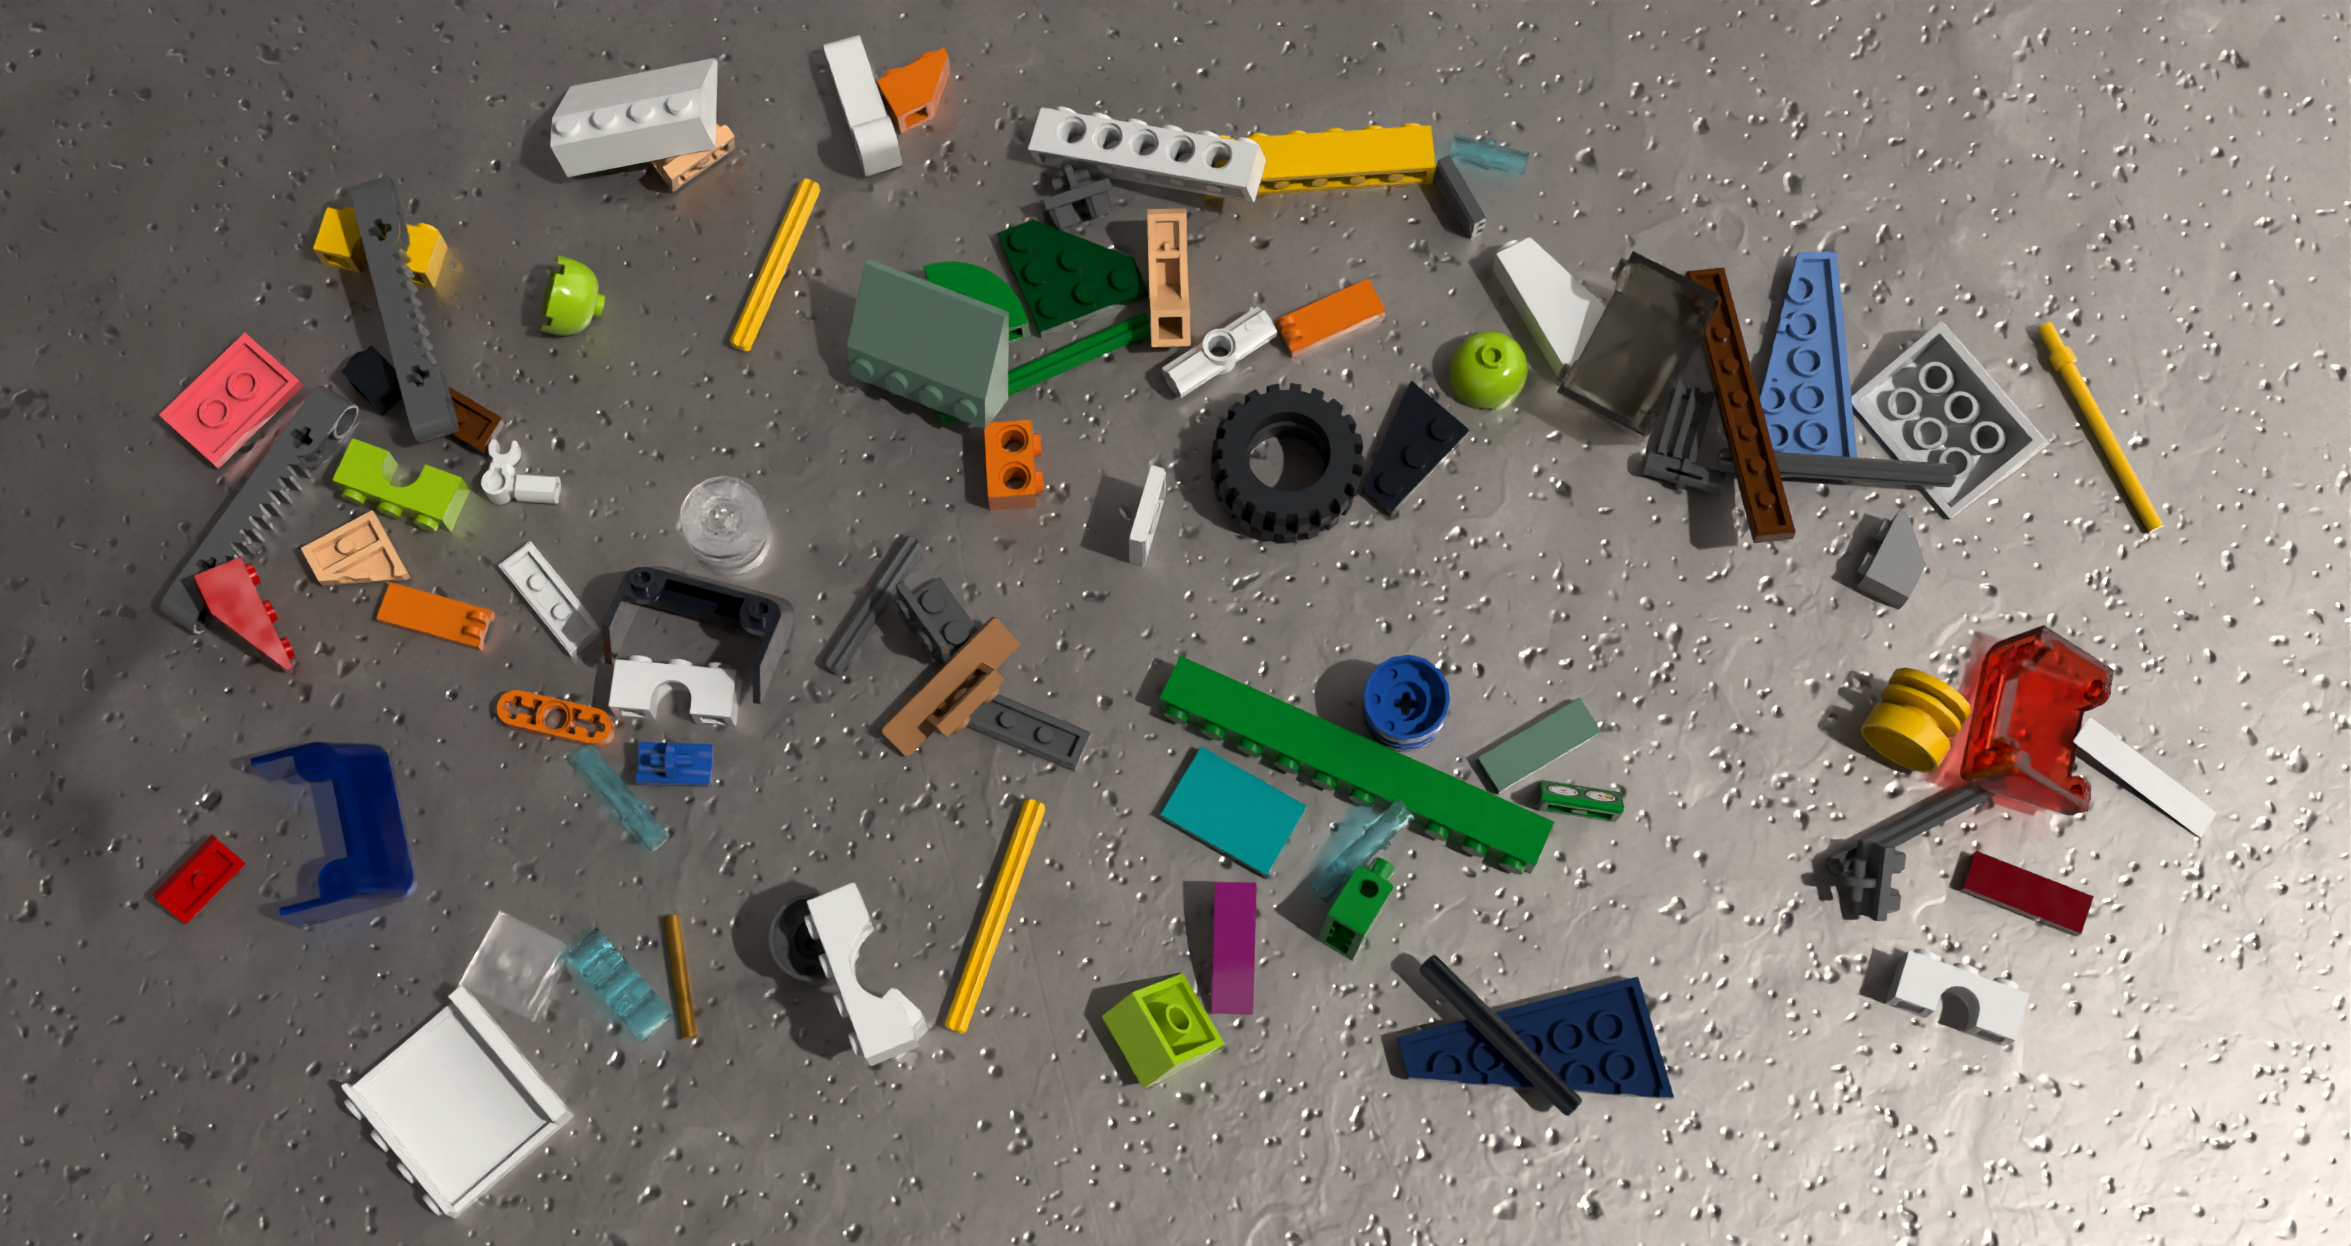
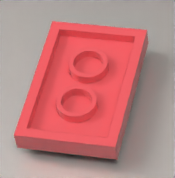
M244 332L172 401L159 416L219 469L303 387V384Z

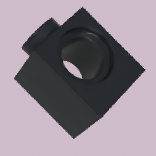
M372 345L365 351L354 354L349 359L347 366L342 370L349 383L381 416L403 399L395 368Z

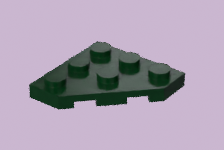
M1033 219L997 233L998 241L1041 338L1148 297V289L1133 257Z

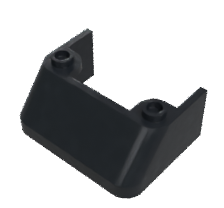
M664 566L637 567L625 574L601 624L605 664L613 666L641 604L686 615L763 637L752 663L753 703L761 705L794 625V608L788 600Z

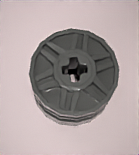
M810 893L796 896L781 906L771 921L768 941L771 956L782 971L804 985L822 988L836 985L837 981L835 977L827 979L821 965L819 955L826 953L825 950L819 952L815 948H810V945L814 944L815 940L812 939L804 916L811 914L807 901L821 896V894ZM864 941L856 955L855 969L862 959Z

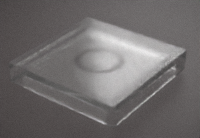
M499 911L459 985L534 1023L575 949Z

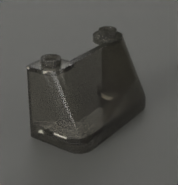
M1633 251L1628 260L1621 258L1611 277L1612 280L1617 282L1614 289L1615 292L1579 359L1575 360L1572 366L1567 363L1563 365L1556 378L1555 385L1559 386L1557 391L1559 396L1644 443L1718 307L1719 294Z

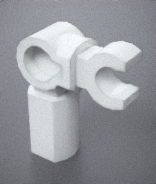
M496 439L491 440L488 451L493 461L488 464L487 471L481 479V486L489 501L497 505L506 504L513 498H516L518 502L559 503L561 482L558 476L517 474V477H514L515 469L513 466L521 458V449L518 442L512 441L510 451L506 454H499L500 445Z

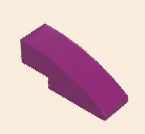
M1215 882L1211 1014L1253 1015L1256 883Z

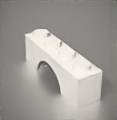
M855 882L808 900L807 904L811 914L804 916L812 939L820 938L826 953L819 955V959L827 979L835 977L840 992L833 994L841 1017L850 1016L855 1031L849 1033L848 1036L856 1057L865 1056L870 1066H873L919 1047L901 1001L899 999H883L866 992L857 982L855 974L856 955L863 941L874 931V927Z

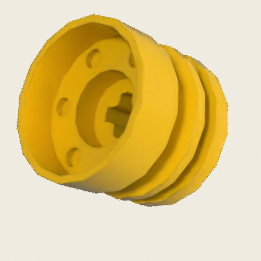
M1897 668L1888 681L1889 685L1881 692L1883 703H1876L1860 728L1862 737L1871 747L1891 761L1910 770L1934 773L1951 747L1948 738H1955L1959 734L1961 725L1970 715V705L1959 692L1937 677L1912 668Z

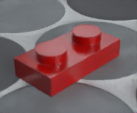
M211 834L152 896L179 920L187 924L246 863L216 836Z

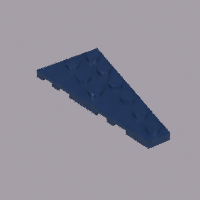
M1638 976L1495 1012L1576 1093L1664 1100L1674 1099ZM1468 1020L1399 1036L1396 1039L1407 1080L1538 1090Z

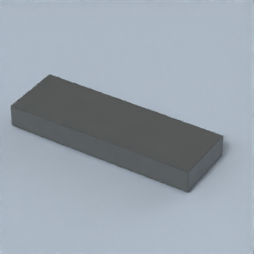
M999 694L989 703L980 705L970 715L971 719L966 725L970 729L1074 772L1091 737V732Z

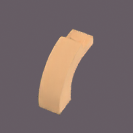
M1186 208L1147 209L1151 347L1191 346Z

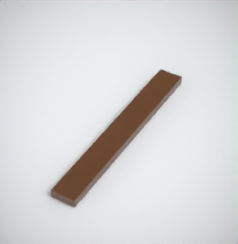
M1722 267L1686 271L1684 280L1753 543L1793 539L1796 533L1725 269Z

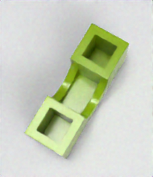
M352 438L332 479L342 492V498L359 506H363L365 502L378 506V511L395 519H400L401 515L415 519L414 523L417 526L430 532H436L438 528L448 532L452 531L470 493V489L462 477L425 464L419 478L414 483L405 487L393 486L392 477L398 463L390 452Z

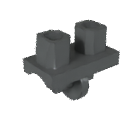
M1068 162L1061 165L1063 176L1050 180L1054 191L1067 187L1068 191L1042 200L1043 202H1040L1043 214L1049 213L1055 228L1063 230L1078 224L1072 208L1073 204L1085 201L1091 220L1112 213L1108 195L1112 190L1109 178L1078 187V183L1090 179L1088 169L1074 172L1071 164Z
M1858 840L1852 873H1840L1839 883L1851 886L1849 900H1851L1850 913L1867 916L1875 921H1887V913L1900 910L1901 895L1898 889L1891 888L1892 874H1900L1905 869L1906 854L1904 852L1895 850V847L1871 840Z

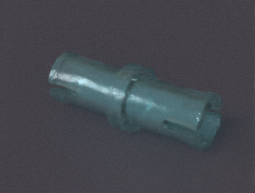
M1455 133L1449 155L1451 158L1481 164L1482 169L1489 170L1490 167L1523 176L1528 162L1529 151L1497 145V140L1493 139L1485 142Z

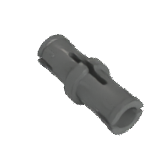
M1649 451L1643 475H1650L1677 483V488L1684 489L1685 486L1720 496L1726 472L1694 464L1691 458L1685 457L1683 461ZM1669 467L1686 473L1701 476L1702 479L1670 471L1666 468Z

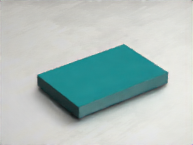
M1201 746L1161 812L1160 818L1267 878L1305 813L1307 806Z

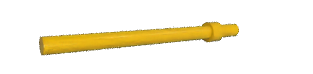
M2052 322L2041 325L2037 330L2051 354L2048 358L2056 372L2060 371L2148 533L2163 527V524L2074 364L2077 359L2070 346L2065 347Z

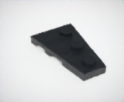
M1411 380L1364 481L1361 492L1391 517L1468 437L1470 430Z

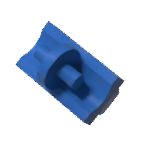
M639 742L636 783L639 785L711 787L714 746L713 744Z

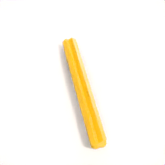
M803 178L798 184L730 337L731 346L737 350L748 352L754 343L819 196V184L815 181Z

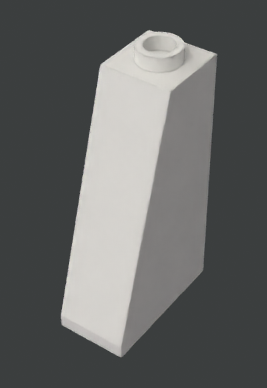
M1531 237L1519 243L1517 240H1512L1498 249L1492 270L1560 383L1628 351L1634 337L1631 330Z

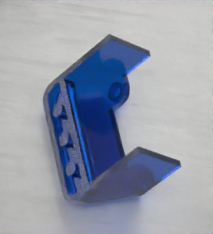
M311 742L250 758L251 766L270 782L299 775L303 780L311 784H320L328 781L333 783L347 857L327 863L320 871L318 876L320 898L279 908L282 918L300 929L402 902L414 893L417 886V875L395 769L390 754L383 747L373 743Z

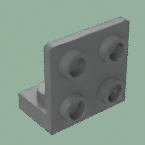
M941 577L913 595L903 581L895 585L898 598L894 602L900 610L898 615L910 632L915 629L918 630L917 634L922 641L920 645L933 664L939 660L944 665L978 631Z

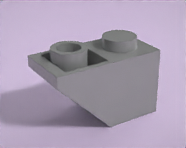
M1901 509L1892 520L1884 518L1874 536V539L1880 542L1874 553L1867 551L1857 569V572L1863 575L1857 588L1899 610L1910 598L1926 566L1907 512Z

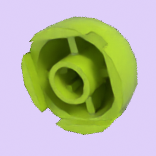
M557 255L554 262L561 264L559 272L553 270L550 272L541 313L546 314L545 316L548 317L547 324L539 322V331L553 335L569 336L578 334L586 329L593 316L601 317L605 295L598 294V279L593 270L575 259Z
M1493 330L1477 332L1465 338L1455 350L1449 368L1450 386L1457 398L1471 408H1492L1491 411L1501 410L1513 404L1522 393L1528 374L1526 355L1519 343L1507 334Z

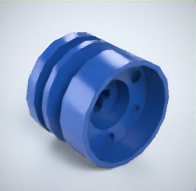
M1413 655L1395 656L1379 664L1368 677L1363 696L1364 722L1372 737L1383 746L1401 752L1419 750L1433 742L1444 727L1450 703L1448 683L1440 669L1424 658ZM1401 700L1409 701V706L1412 707L1409 715H1401V709L1398 708Z

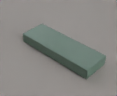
M1578 698L1479 756L1476 762L1496 793L1500 794L1597 737L1602 731L1582 700Z

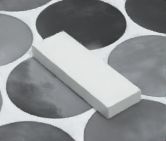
M531 541L498 565L571 657H574L602 635V628Z

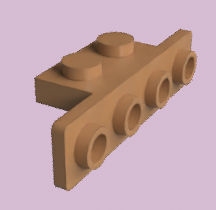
M991 617L880 727V731L906 757L910 756L935 730L947 738L952 733L960 732L969 723L970 715L980 705H985L996 697L999 692V686L1005 681L996 670L1020 647V642L999 619Z

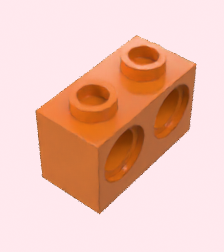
M1031 420L990 422L986 429H984L990 510L1037 507V494H1044L1043 470H1035L1034 457L1042 456L1041 434L1033 433ZM1010 441H1019L1024 445L1016 452H1009L1003 448ZM1012 478H1021L1026 482L1020 489H1010L1005 485Z

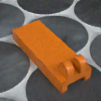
M1369 278L1276 319L1274 326L1277 332H1280L1288 347V353L1293 358L1384 317L1386 309Z
M390 582L376 619L380 624L482 652L485 645L483 641L490 622L494 620L495 613L490 609Z

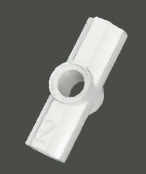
M1257 306L1225 328L1214 329L1208 332L1203 342L1164 366L1162 374L1174 394L1182 398L1216 375L1229 373L1234 369L1236 362L1277 337V330L1265 310ZM1216 347H1222L1229 353L1224 357H1216L1210 351Z

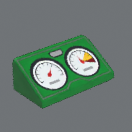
M1542 780L1539 785L1537 809L1616 822L1624 812V803L1621 793L1617 791Z

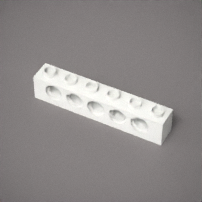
M1057 106L1055 109L1040 108L1028 148L1037 164L1062 169L1061 165L1069 162L1073 171L1087 168L1089 174L1251 203L1255 202L1266 164L1265 156L1259 144L1245 137H1237L1235 140L1224 139L1209 131H1200L1198 134L1184 132L1181 128L1173 125H1163L1162 128L1148 126L1145 122L1138 119L1129 118L1126 122L1113 120L1109 116L1098 112H1093L1089 116L1078 114L1072 109ZM1083 135L1079 141L1070 143L1073 137ZM1119 141L1115 147L1105 149L1109 143ZM1155 147L1150 154L1141 156L1145 149ZM1191 153L1187 160L1177 162L1178 158L1183 154ZM1228 160L1223 167L1213 168L1218 161Z

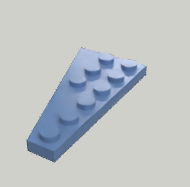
M1837 251L1798 252L1794 260L1759 394L1774 452L1857 457Z

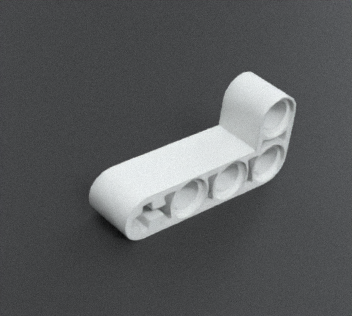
M859 34L822 45L865 177L901 167L902 160L890 116H887Z

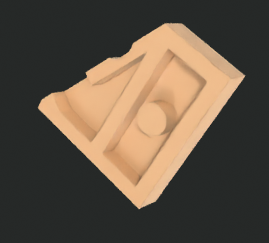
M373 510L301 548L322 586L403 581L411 578L377 514Z

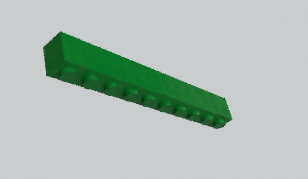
M1182 656L1179 657L1160 696L1159 709L1165 711L1164 716L1182 725H1185L1188 721L1202 727L1200 731L1214 740L1222 741L1223 738L1231 740L1238 744L1240 751L1252 757L1259 758L1261 754L1275 760L1274 764L1285 772L1297 774L1300 771L1313 777L1312 782L1321 788L1334 791L1336 787L1349 793V798L1359 805L1372 807L1374 804L1387 810L1386 814L1397 822L1409 824L1412 821L1425 827L1424 832L1433 838L1446 841L1447 838L1463 844L1462 849L1471 855L1484 858L1485 855L1491 856L1501 861L1499 865L1502 868L1515 874L1522 875L1523 871L1529 874L1532 873L1554 824V821Z

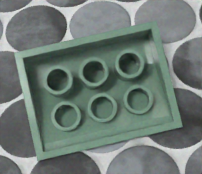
M868 259L864 263L847 342L848 375L986 429L1008 401L1009 312Z

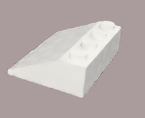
M712 58L570 86L552 117L550 147L567 177L715 149L718 66L716 59Z
M1942 322L1934 326L1851 397L1852 405L1899 460L1945 463L1955 466L1956 479L1951 487L1922 486L1950 519L2019 469L2049 444L2045 437L1950 328Z

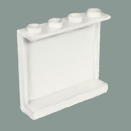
M462 985L448 996L452 1002L356 1084L352 1086L344 1083L341 1086L349 1096L344 1101L348 1109L360 1121L364 1117L368 1119L375 1128L370 1135L385 1152L392 1148L401 1159L396 1164L399 1171L412 1184L418 1180L427 1191L423 1196L427 1205L438 1216L444 1212L455 1219L575 1116L473 994Z

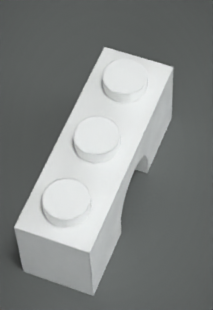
M632 655L628 656V660L615 659L609 708L615 717L656 720L657 707L660 700L670 692L683 691L691 695L690 715L696 724L736 727L742 680L737 670H732V666L725 663L713 662L709 663L708 667L692 666L691 662L682 659H670L668 664L652 663V659L645 656Z
M1914 949V952L1909 950L1899 957L1885 1004L1926 1018L1936 1011L1941 994H1954L1965 1002L1969 1011L1965 1033L2003 1047L2017 1040L2030 995L2018 990L2019 985L2017 983L1999 977L1990 980L1979 976V971L1976 968L1966 964L1954 963L1952 966L1938 961V955L1924 949Z

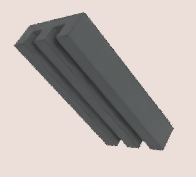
M1448 155L1439 159L1436 164L1434 180L1463 230L1470 239L1483 234L1482 228L1485 226L1486 216L1451 156Z
M1677 382L1656 451L1657 454L1683 461L1685 457L1693 459L1692 463L1695 464L1715 397L1714 392L1708 391L1706 394L1700 392V388L1694 386L1692 389L1686 388L1684 383ZM1681 397L1688 399L1674 451L1672 452L1666 450ZM1696 402H1701L1703 406L1688 456L1682 455V450Z

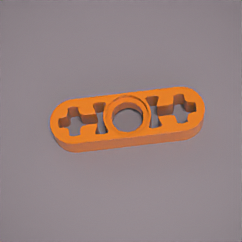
M521 690L506 692L497 703L499 718L507 727L513 730L590 748L604 747L614 737L615 726L613 721L605 711L599 708ZM518 701H521L526 710L536 712V724L532 725L534 719L531 715L518 713L516 719H513V716L508 711L509 706L516 707ZM554 709L564 710L567 714L565 724L559 729H550L545 725L546 715ZM576 714H579L578 719L583 724L593 725L596 719H599L600 724L605 728L604 731H597L594 737H590L587 729L575 726Z

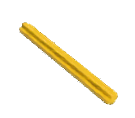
M1026 799L1023 803L945 1020V1027L950 1031L961 1034L967 1031L1045 812V805L1039 801Z

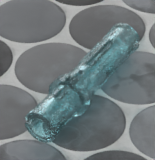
M594 745L584 747L573 758L574 764L583 771L597 790L618 812V820L624 827L629 826L649 851L656 850L667 841L670 835L648 811L649 804L643 798L638 799L620 776L597 752Z
M1396 798L1394 803L1373 823L1367 822L1362 827L1364 832L1315 880L1309 883L1312 890H1318L1317 895L1325 902H1328L1350 879L1358 865L1364 866L1380 849L1386 850L1391 845L1390 840L1410 820L1415 818L1414 813L1410 809H1405L1408 806Z

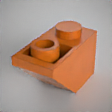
M944 47L935 52H925L915 62L903 68L890 69L882 78L876 80L882 103L900 134L935 117L950 73L948 53Z

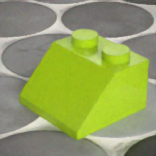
M1184 973L1132 992L1102 1015L1111 1035L1119 1045L1143 1089L1170 1078L1225 1045Z

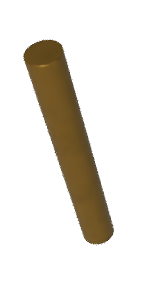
M669 915L663 917L679 1029L681 1040L697 1038L698 1034L680 915Z

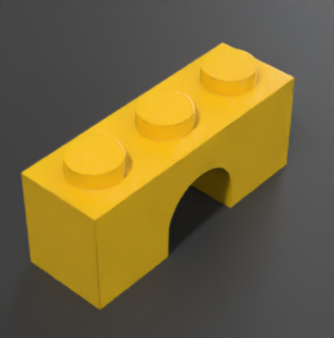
M327 207L313 247L323 265L361 272L366 254L354 208L342 207L339 210ZM417 223L415 226L407 225L410 245L406 254L411 259V262L407 265L415 274L411 280L416 285L435 289L448 246L435 227L424 223Z

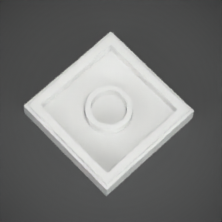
M1153 465L1150 467L1129 537L1130 564L1140 567L1146 565L1166 497L1165 468Z

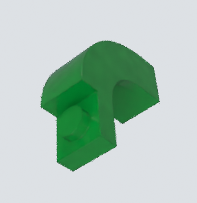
M955 261L938 262L923 266L926 281L1009 312V344L1030 337L1029 321L1020 300L1009 285L994 273L974 264Z

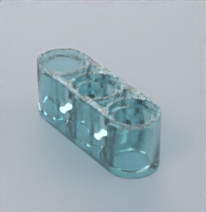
M597 927L565 955L643 1043L676 1015Z

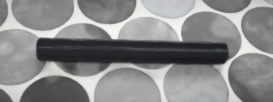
M1437 955L1430 956L1421 965L1420 973L1565 1116H1569L1581 1105L1582 1098Z

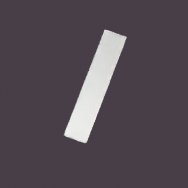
M2089 717L2073 740L2080 748L2199 838L2203 836L2218 814L2093 718Z

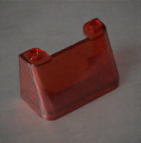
M2045 625L1995 643L1988 650L1982 662L1960 766L1961 778L1979 789L2066 816L2088 811L2091 801L2090 782L2081 776H2072L2078 746L2073 740L2081 730L2084 712L2103 705L2109 699L2114 669Z

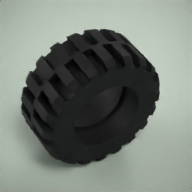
M1290 383L1289 390H1280L1279 384L1266 386L1265 394L1260 395L1257 390L1246 394L1243 405L1240 402H1235L1228 409L1227 419H1221L1216 430V439L1213 440L1211 479L1214 481V492L1217 500L1224 502V512L1231 520L1237 517L1241 520L1240 528L1248 533H1251L1256 528L1261 531V539L1269 541L1273 540V535L1284 536V543L1296 542V537L1299 534H1304L1305 538L1309 540L1317 537L1319 529L1322 527L1329 531L1338 524L1339 516H1346L1352 507L1353 498L1357 496L1364 464V457L1362 456L1363 442L1361 435L1355 434L1357 424L1350 414L1343 417V405L1333 398L1328 403L1323 400V391L1312 388L1311 393L1301 391L1302 384ZM1284 435L1298 437L1309 442L1318 450L1324 460V471L1317 482L1305 489L1297 491L1276 490L1262 483L1252 472L1249 462L1251 452L1260 443L1272 437Z

